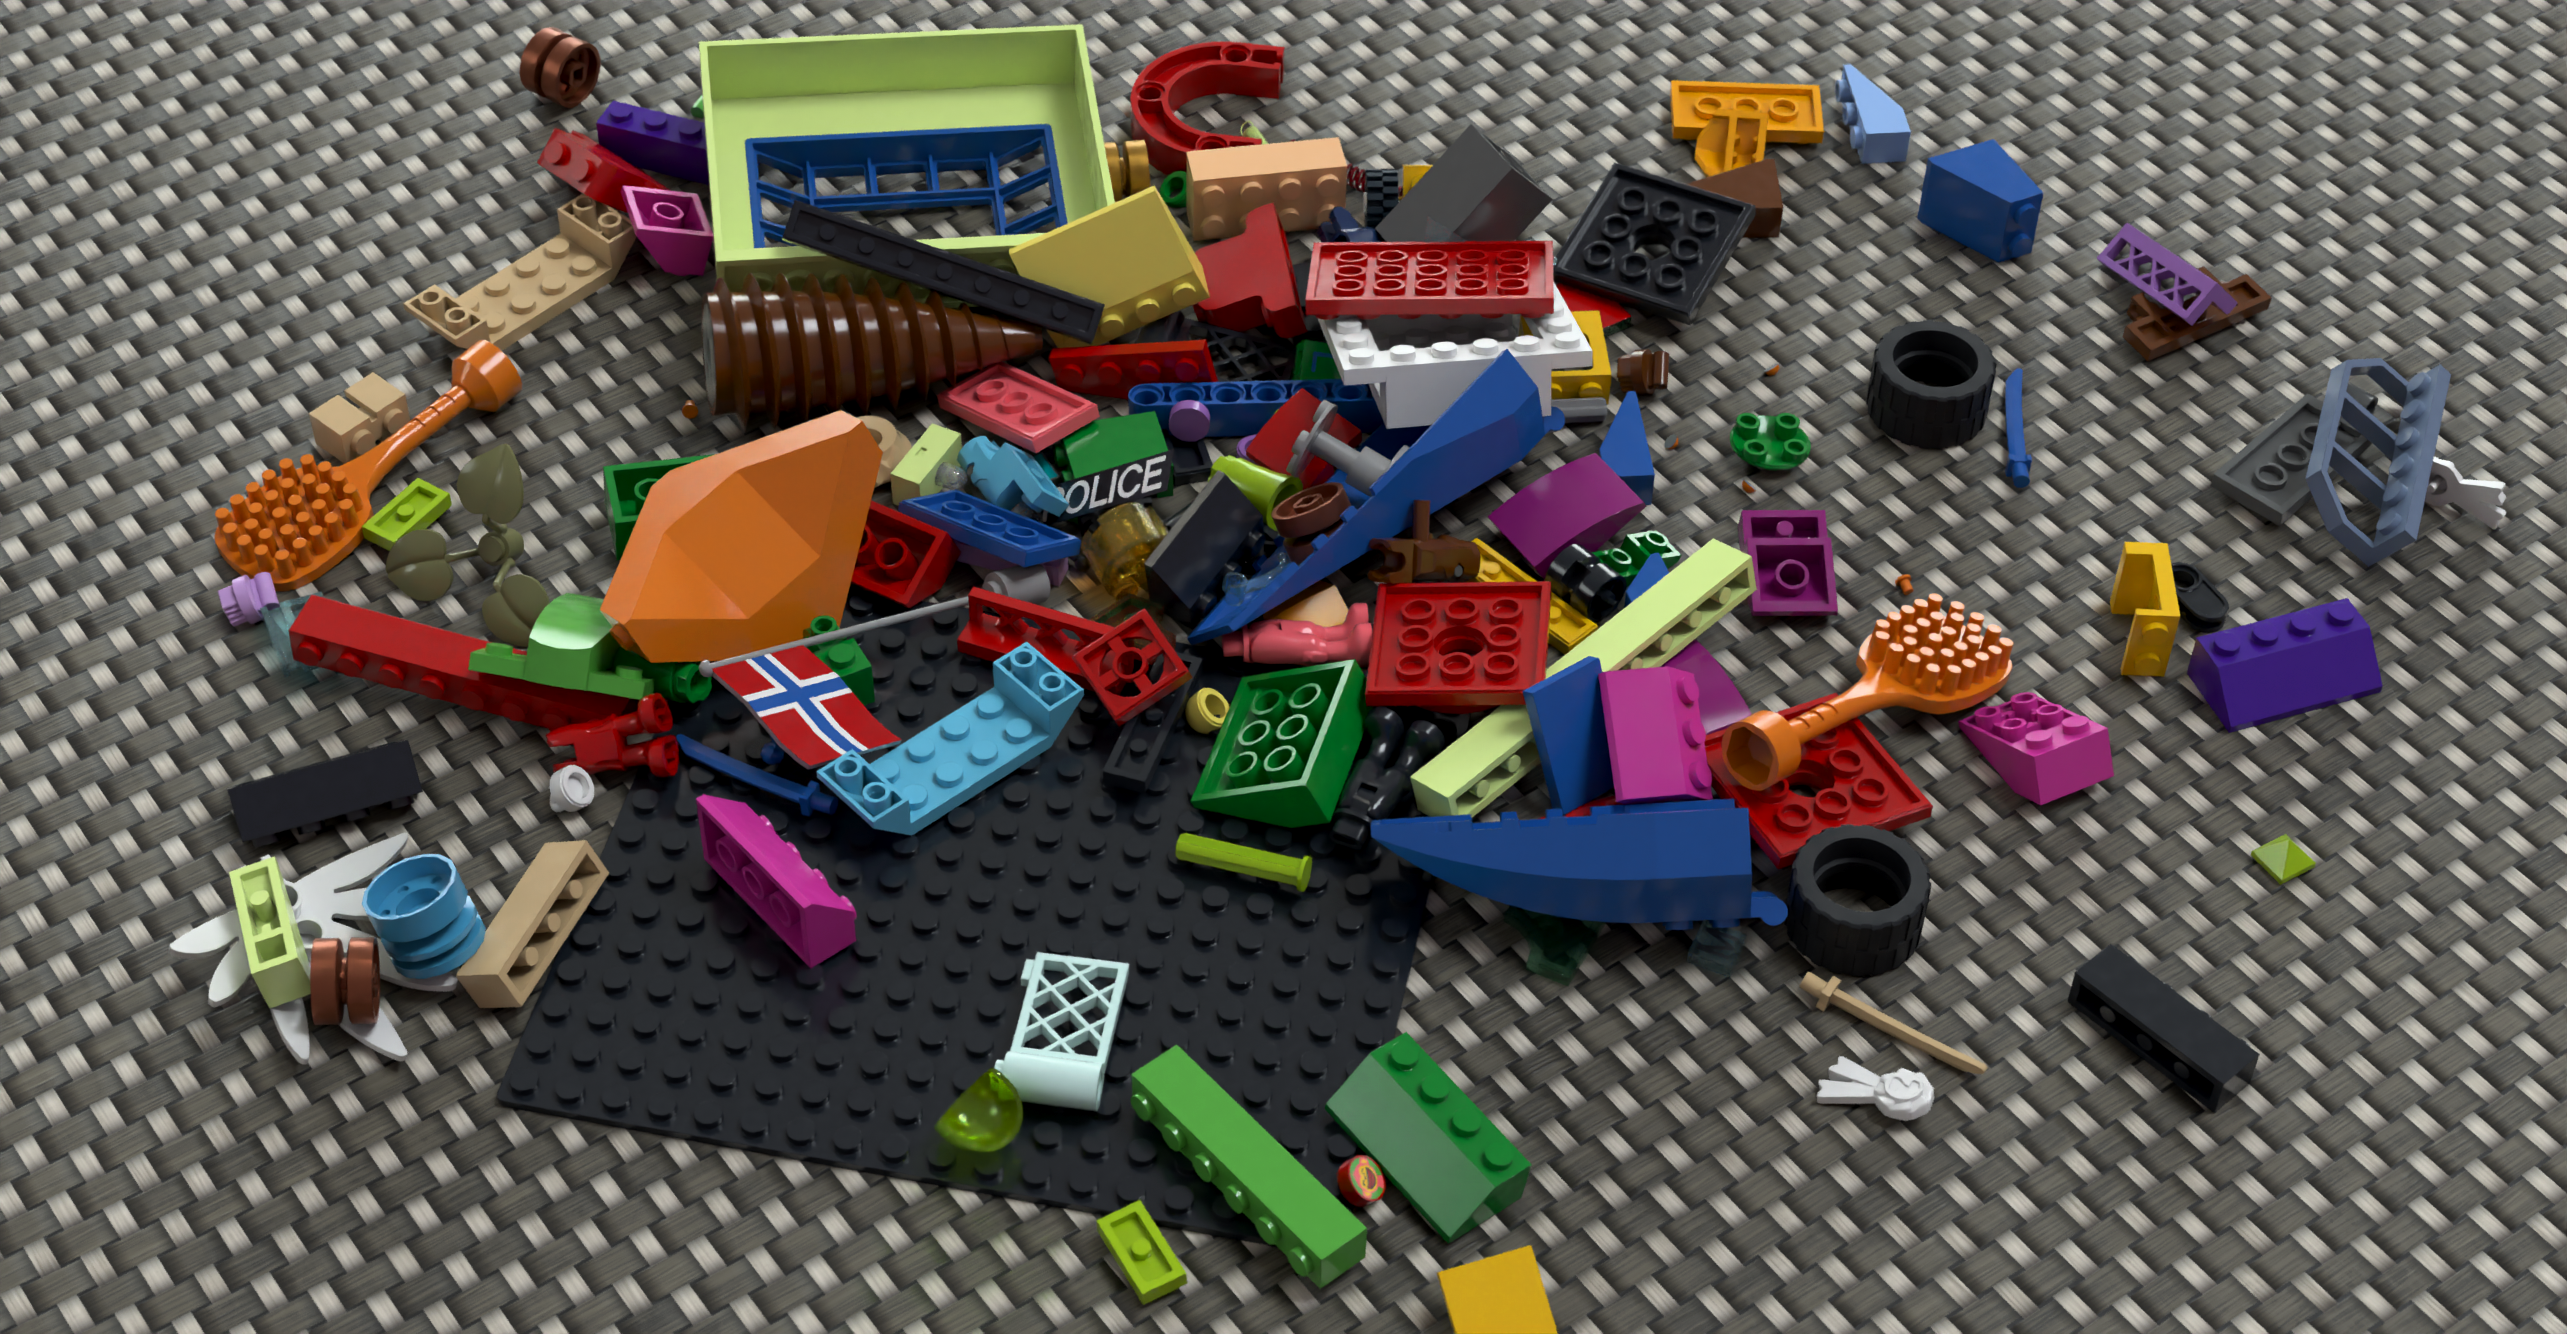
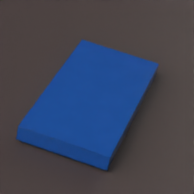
M956 489L899 502L898 512L941 529L955 540L1022 567L1079 555L1081 540L1079 538Z

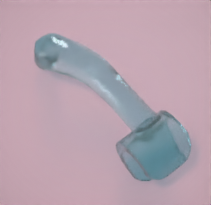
M1280 552L1278 554L1280 564L1277 567L1250 580H1247L1243 574L1228 572L1222 584V589L1225 591V601L1231 606H1239L1244 602L1246 594L1263 589L1291 563L1288 561V554Z

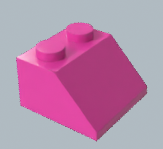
M622 185L621 194L635 234L665 272L678 276H686L688 274L703 276L713 242V233L698 194Z

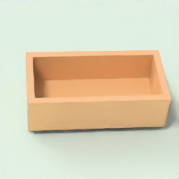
M1339 137L1187 151L1186 212L1193 241L1230 238L1241 235L1245 232V228H1247L1246 218L1248 214L1255 208L1272 202L1285 232L1318 229L1322 222H1329V213L1334 207L1342 206V208H1346L1347 164Z

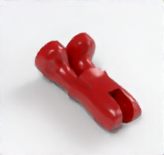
M653 693L642 697L638 703L637 711L622 716L611 714L603 720L565 725L547 733L548 747H565L574 744L576 754L575 758L553 764V773L568 765L579 766L588 775L608 770L626 771L631 766L648 765L651 772L657 777L674 776L677 773L679 764L678 742L674 735L661 736L628 745L627 736L662 733L672 729L673 718L663 696L660 693Z

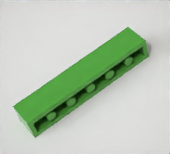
M1175 1045L1132 1073V1096L1130 1100L1136 1114L1144 1121L1150 1120L1161 1131L1165 1142L1174 1151L1180 1150L1192 1162L1195 1171L1204 1181H1211L1224 1193L1229 1206L1237 1213L1243 1212L1255 1224L1262 1239L1270 1245L1275 1244L1288 1257L1292 1268L1300 1276H1308L1321 1289L1366 1257L1367 1228L1178 1045Z

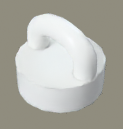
M568 765L553 773L549 787L551 792L549 804L553 811L562 812L565 810L575 812L592 802L594 786L592 779L584 769L576 765Z

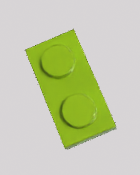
M417 478L362 525L364 538L390 551L401 537L415 530L426 529L452 506L450 493Z
M1141 1200L1096 1220L1097 1232L1143 1305L1187 1284L1186 1271Z

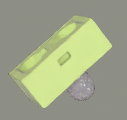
M933 423L929 426L890 473L893 504L899 506V502H902V500L939 493L943 488L960 491L966 487L968 475L964 469L960 468L961 465L957 461L958 453L962 449L961 433Z

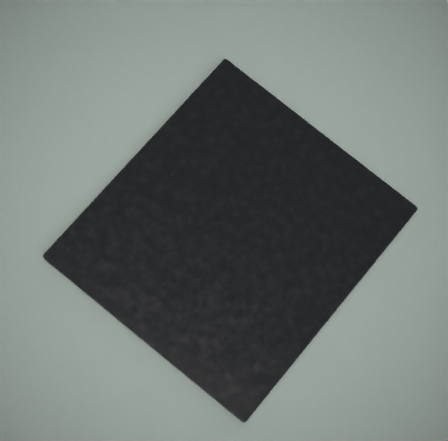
M849 589L840 629L937 603L920 601L911 608H907L874 593ZM958 607L846 637L847 640L855 639L872 665L875 702L865 705L866 709L891 733L902 739L900 744L861 754L860 756L869 764L994 687L992 661L958 652L957 639L969 621L968 608ZM983 611L985 614L998 618L1001 617L997 613ZM1021 618L1029 627L1041 629L1034 620ZM1061 629L1068 638L1077 641L1081 640L1073 631ZM1168 641L1175 648V652L1203 658V671L1191 697L1202 688H1212L1223 695L1229 707L1242 677L1307 667L1295 664H1261L1257 662L1252 664L1243 662L1242 656L1224 657L1222 649ZM1134 659L1132 674L1141 668L1142 661ZM1149 664L1148 671L1146 673L1147 677L1149 676L1153 665ZM712 676V688L704 701L698 700L695 703L668 701L667 705L673 718V727L667 732L655 733L652 739L666 735H674L676 737L679 734H683L729 757L805 787H808L810 781L819 783L821 793L838 798V807L835 813L830 815L813 809L810 817L803 815L799 803L757 788L685 756L679 745V764L677 773L674 776L657 777L651 772L648 765H640L600 856V860L609 874L562 944L497 1092L499 1104L508 1108L1107 1216L1141 1200L1154 1223L1158 1226L1277 1247L1275 1244L1270 1245L1265 1242L1259 1235L1255 1224L1243 1212H1235L1227 1203L1224 1193L1211 1181H1204L1195 1171L1192 1162L1180 1150L1174 1151L1165 1142L1161 1131L1150 1120L1144 1121L1136 1114L1130 1100L1132 1096V1073L1175 1045H1178L1353 1214L1355 1205L1351 1204L1341 1193L1337 1174L1339 1167L1344 1162L1357 1155H1367L1325 1110V1105L1369 1053L1395 1039L1433 875L1400 857L1373 838L1366 839L1359 850L1332 841L1329 837V833L1334 825L1332 818L1330 823L1288 828L1194 808L1190 801L1220 729L1210 731L1208 734L1195 731L1186 720L1185 710L1145 794L1103 783V769L1125 723L1119 727L1100 702L1095 692L1084 689L1083 698L1053 745L1043 753L912 836L874 829L817 777V771L826 765L808 770L786 752L784 753V759L779 764L768 765L760 756L761 748L765 743L771 742L769 733L745 704ZM1134 682L1125 684L1119 696L1133 697L1140 694L1141 691ZM1382 706L1395 711L1402 719L1404 737L1414 721L1423 720L1434 724L1441 730L1445 738L1442 751L1468 731L1472 714L1439 713L1418 706ZM1365 731L1351 768L1359 759L1364 758L1368 752L1370 743ZM1403 743L1392 755L1384 769L1394 766L1401 753ZM1351 768L1344 783L1343 789L1351 775ZM1411 787V791L1401 799L1387 819L1430 816L1418 810L1413 787ZM704 794L743 802L758 816L764 815L773 825L776 834L785 843L791 842L794 844L802 860L812 870L816 868L821 871L829 887L839 897L845 896L852 903L857 914V919L854 920L856 941L813 968H810L704 860L696 798ZM1340 797L1338 799L1334 812L1336 811V809H1338ZM1188 833L1303 859L1304 856H1311L1312 869L1310 879L1305 891L1299 892L1297 891V886L1179 860L1176 857V843L1180 834ZM1037 952L1129 963V976L1107 1061L1102 1096L1097 1111L1005 1100L1001 1098L1000 1089L993 1088L995 1063L997 1059L1004 1060L1006 1053L1011 1050L1028 986H1021V976L1026 959L1035 960ZM1044 970L1043 977L1051 985L1068 978L1065 972ZM1097 977L1089 982L1100 991L1114 984L1116 979ZM1079 987L1062 994L1070 1005L1088 997ZM1051 1000L1034 1008L1043 1019L1060 1011ZM1097 1006L1081 1014L1090 1025L1106 1017ZM1070 1020L1053 1028L1062 1039L1079 1031ZM1041 1034L1025 1042L1024 1047L1041 1050L1051 1045V1043ZM1089 1040L1072 1048L1076 1054L1097 1057L1098 1049Z

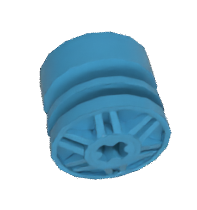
M421 854L405 858L389 866L376 876L364 891L362 905L377 935L381 937V942L397 973L407 978L427 979L443 975L466 962L476 953L484 941L486 928L470 896L467 895L468 892L451 859L440 854Z

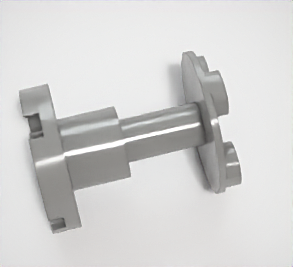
M1323 400L1313 416L1312 421L1315 422V425L1310 433L1303 430L1295 441L1291 450L1294 455L1286 471L1291 473L1293 477H1298L1315 455L1347 473L1345 483L1371 497L1372 494L1368 488L1381 475L1387 472L1410 447L1404 445L1392 461L1367 446L1361 452L1355 450L1328 434L1338 406Z

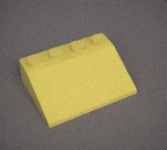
M1155 185L1009 249V255L1020 276L1105 304L1092 344L1047 330L1057 348L1099 346L1210 297L1203 266Z

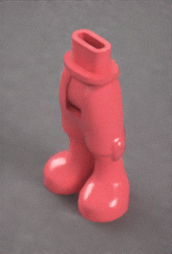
M1367 603L1352 604L1344 623L1331 627L1316 625L1312 621L1285 619L1257 621L1252 623L1249 629L1246 624L1241 627V631L1222 635L1223 656H1242L1243 662L1252 664L1254 662L1261 664H1295L1307 667L1355 659L1360 668H1368L1373 632L1372 625L1369 623Z

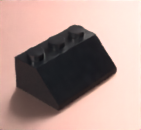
M1220 470L1215 473L1144 563L1150 605L1191 630L1194 629L1201 618L1204 619L1216 606L1218 596L1225 587L1231 588L1236 583L1241 574L1243 564L1250 556L1255 557L1261 551L1266 540L1263 515L1230 478Z

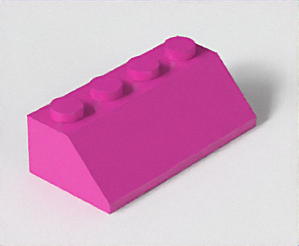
M704 794L696 798L704 860L810 968H813L856 941L854 920L857 919V914L852 903L845 896L839 897L829 887L821 871L816 868L812 870L802 860L794 844L791 842L785 843L776 834L773 825L764 815L758 816L743 802Z

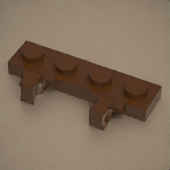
M2203 266L2197 270L2217 282L2238 302L2228 315L2210 304L2191 326L2167 308L2161 309L2155 302H2149L2144 297L2145 293L2142 292L2132 296L2130 299L2129 310L2126 314L2133 323L2126 325L2123 338L2143 358L2150 361L2267 310L2272 297L2247 274L2225 283L2224 281L2220 282ZM2196 294V296L2184 300L2183 309L2187 310L2198 295Z

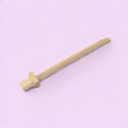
M1808 972L1800 984L1801 989L1819 999L1816 1007L1823 1012L1831 1003L1877 1029L1962 1071L1984 1074L1988 1068L1985 1063L1942 1044L1838 989L1841 980L1835 976L1829 982H1826Z

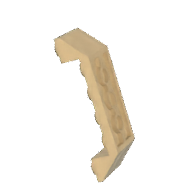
M581 194L557 209L561 234L457 298L452 297L434 284L403 303L404 310L458 347L468 349L477 341L486 340L502 351L612 282L637 236L630 219L612 207L600 203L585 194Z

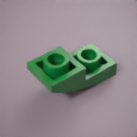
M1657 530L1628 534L1625 536L1620 548L1592 552L1600 559L1601 563H1606L1626 579V587L1630 586L1650 554L1659 552L1667 569L1679 562L1681 554Z

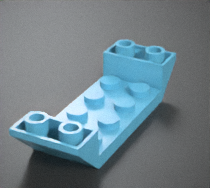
M1025 642L993 662L994 687L874 762L869 764L852 749L819 769L817 777L872 828L912 836L1049 749L1083 698L1084 689L1028 642Z

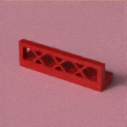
M973 586L968 594L969 621L957 639L958 652L994 662L1023 643L1028 642L1081 688L1093 691L1071 656L1115 627ZM982 605L993 608L1001 617L998 618L983 613ZM1025 617L1034 620L1041 629L1029 627L1021 618ZM1061 629L1073 631L1081 640L1077 641L1068 638ZM1134 639L1123 642L1126 647H1134ZM1112 650L1106 654L1101 664L1100 676L1113 668L1115 654ZM1134 655L1125 657L1119 664V671L1125 675H1131L1134 670ZM1120 681L1108 689V691L1120 695L1127 682Z

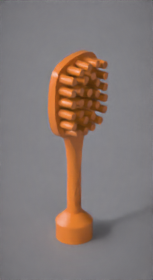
M479 340L453 360L452 388L402 428L366 453L339 467H332L327 461L321 462L317 466L314 457L310 454L303 455L300 458L302 468L295 469L291 459H282L279 462L282 476L277 478L274 470L264 471L262 473L264 486L260 488L259 483L250 482L246 486L248 497L245 500L240 494L233 495L230 498L231 512L227 508H220L215 512L218 523L215 532V542L219 553L231 568L242 576L247 575L250 579H253L258 573H270L275 591L279 592L298 589L321 577L346 558L364 539L362 525L374 516L370 504V495L380 481L410 452L467 407L495 412L522 390V381L515 366L494 344L486 340Z
M1930 594L1927 601L1916 599L1912 607L1903 605L1899 613L1889 612L1886 620L1879 619L1876 621L1873 633L1861 645L1856 659V665L1862 677L1846 692L1790 721H1787L1775 712L1762 710L1729 726L1722 738V755L1726 767L1731 775L1744 787L1752 790H1764L1796 772L1801 760L1800 745L1860 715L1892 706H1902L1938 715L1972 707L1997 693L2007 683L2012 670V663L2009 658L2013 641L2008 638H2001L1999 640L2001 628L1993 624L1988 626L1985 636H1981L1984 616L1978 612L1971 613L1967 626H1964V605L1961 602H1951L1945 617L1939 613L1943 600L1939 594Z

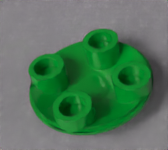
M1742 413L1736 418L1735 426L1730 433V445L1733 451L1742 460L1763 469L1786 470L1794 468L1808 458L1811 450L1808 436L1799 427V418L1790 413H1781L1777 417Z

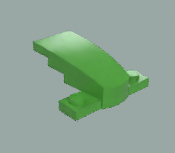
M571 593L557 597L540 613L529 637L527 656L512 653L513 646L486 643V648L471 652L468 670L513 677L555 687L593 691L638 700L648 694H653L655 678L642 676L643 669L638 667L617 665L616 671L606 670L613 667L614 657L620 645L610 634L609 630L612 626L600 611L604 599Z

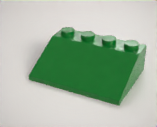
M1352 659L1242 677L1190 801L1194 808L1288 828L1330 823L1364 734L1365 717L1374 707L1366 706L1365 691L1367 678L1356 660Z

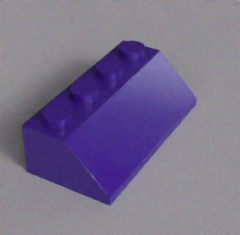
M612 101L596 122L599 144L634 167L709 185L704 122L617 101Z
M2348 598L2196 637L2187 670V675L2229 733L2380 693L2383 687L2370 626Z

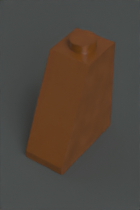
M1765 159L1687 184L1755 205L1756 215L1742 238H1779L1783 203L1774 159Z

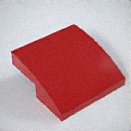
M1301 388L1263 426L1246 449V456L1261 467L1291 475L1286 469L1294 455L1291 452L1292 447L1303 430L1310 433L1315 425V422L1312 421L1313 416L1322 402ZM1336 413L1328 434L1352 448L1356 447L1362 442V431ZM1314 455L1306 469L1298 476L1302 482L1303 490L1323 484L1334 473V466Z

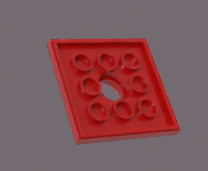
M1551 582L1378 584L1365 691L1366 706H1418L1439 713L1465 714L1488 710L1499 705H1526L1523 691L1546 679L1552 595ZM1466 653H1471V654H1475V655L1471 657L1470 655H1468V654H1466Z
M1833 693L1775 713L1790 721L1839 695ZM1857 717L1800 745L1801 760L1796 772L1764 790H1752L1744 787L1727 769L1722 755V738L1727 728L1706 735L1704 743L1707 763L1712 774V788L1721 799H1734L1735 808L1749 809L1750 835L1777 869L1792 865L1797 851L1801 846H1804L1806 840L1812 835L1821 833L1824 829L1853 824L1855 826L1869 825L1880 830L1891 831L1931 817L1933 805ZM1806 785L1819 790V792L1816 794V797H1805L1790 791L1789 786Z

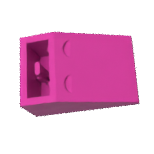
M2024 692L2011 697V701L1995 707L1980 708L1975 711V715L1958 721L1961 730L2011 789L2039 805L2046 804L2114 777L2108 728L2089 720L2085 716L2071 712L2061 705L2042 699L2034 693Z

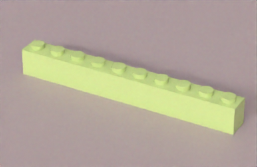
M1713 538L1550 666L1546 671V679L1588 656L1599 658L1602 672L1661 667L1757 590L1752 556ZM1526 705L1499 706L1414 773L1410 778L1418 810L1428 816L1471 814V817H1474L1540 764L1541 761Z

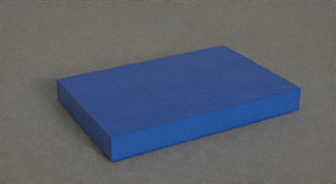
M1592 656L1578 661L1523 691L1552 808L1562 809L1563 815L1614 788L1598 674L1603 672L1599 658Z

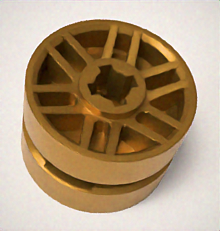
M1124 141L1123 157L1119 155L1116 142H1104L1115 203L1122 200L1123 196L1127 198L1150 188L1149 161L1145 141Z

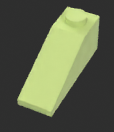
M275 856L230 871V879L251 975L269 1009L310 995V966Z

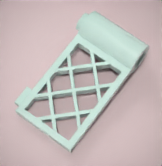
M1037 952L1035 960L1026 959L1021 976V986L1028 987L1011 1050L1006 1053L1004 1060L997 1059L994 1067L993 1088L1000 1089L1002 1099L1091 1111L1099 1109L1104 1074L1129 976V963ZM1044 970L1065 972L1068 978L1051 985L1043 977ZM1097 977L1116 979L1114 984L1100 991L1089 982ZM1079 987L1088 997L1070 1005L1062 994ZM1051 1000L1060 1011L1043 1019L1034 1008ZM1097 1006L1106 1017L1090 1025L1081 1014ZM1070 1020L1079 1031L1062 1039L1053 1028ZM1041 1034L1051 1043V1045L1041 1050L1024 1047L1025 1042ZM1089 1040L1098 1049L1097 1057L1076 1054L1072 1048Z

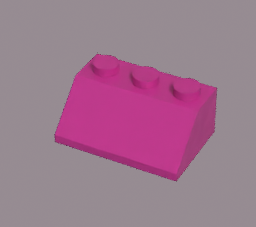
M1669 666L1606 671L1598 674L1616 802L1640 804L1713 800L1711 790L1712 774L1707 763L1704 743L1706 733L1701 723L1698 704L1699 688L1694 674Z

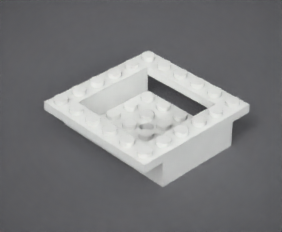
M1555 283L1554 314H1545L1541 318L1524 317L1533 336H1517L1512 326V314H1504V316L1496 319L1483 318L1479 314H1463L1462 317L1456 319H1444L1439 317L1438 314L1422 315L1416 319H1402L1397 315H1381L1379 318L1370 320L1360 319L1356 315H1340L1332 320L1318 319L1344 386L1368 384L1387 429L1432 425L1494 359L1506 349L1510 351L1538 387L1542 416H1551V369L1592 366L1593 351Z

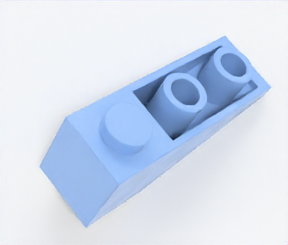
M1844 64L1841 80H1836L1835 97L1836 101L1842 102L1843 122L1844 125H1849L1852 149H1857L1862 164L1906 161L1911 131L1903 108L1851 64Z

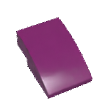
M1594 453L1565 464L1542 476L1512 496L1487 517L1545 580L1551 563L1565 548L1573 544H1581L1590 552H1595L1640 513L1646 505Z
M1742 510L1738 523L1739 547L1741 552L1752 556L1757 588L1756 591L1747 597L1752 616H1836L1838 614L1832 542L1827 534L1825 510Z
M1696 639L1661 666H1669L1694 674L1699 688L1698 704L1701 723L1704 726L1706 735L1726 729L1732 724L1752 715L1731 679L1713 656Z

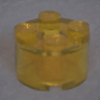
M1140 502L1122 504L1104 513L1097 519L1101 526L1092 535L1088 530L1081 542L1082 555L1107 593L1113 596L1118 603L1129 602L1137 595L1138 591L1148 588L1144 563L1169 533L1155 510L1149 505L1148 508H1143Z

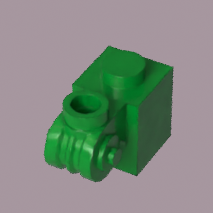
M826 615L818 616L812 620L809 628L803 630V639L839 630L840 628L833 617ZM846 637L806 647L844 681L864 706L875 702L872 665L854 638L847 640Z

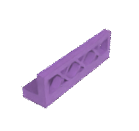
M2129 223L2125 224L2096 258L2104 266L2191 326L2210 304L2226 315L2238 304L2217 282ZM2126 245L2130 247L2128 258L2116 262L2113 261ZM2148 262L2152 264L2151 273L2138 276L2139 265ZM2171 277L2175 279L2174 288L2160 292L2162 280ZM2192 293L2197 294L2198 297L2187 310L2183 309L2184 296Z

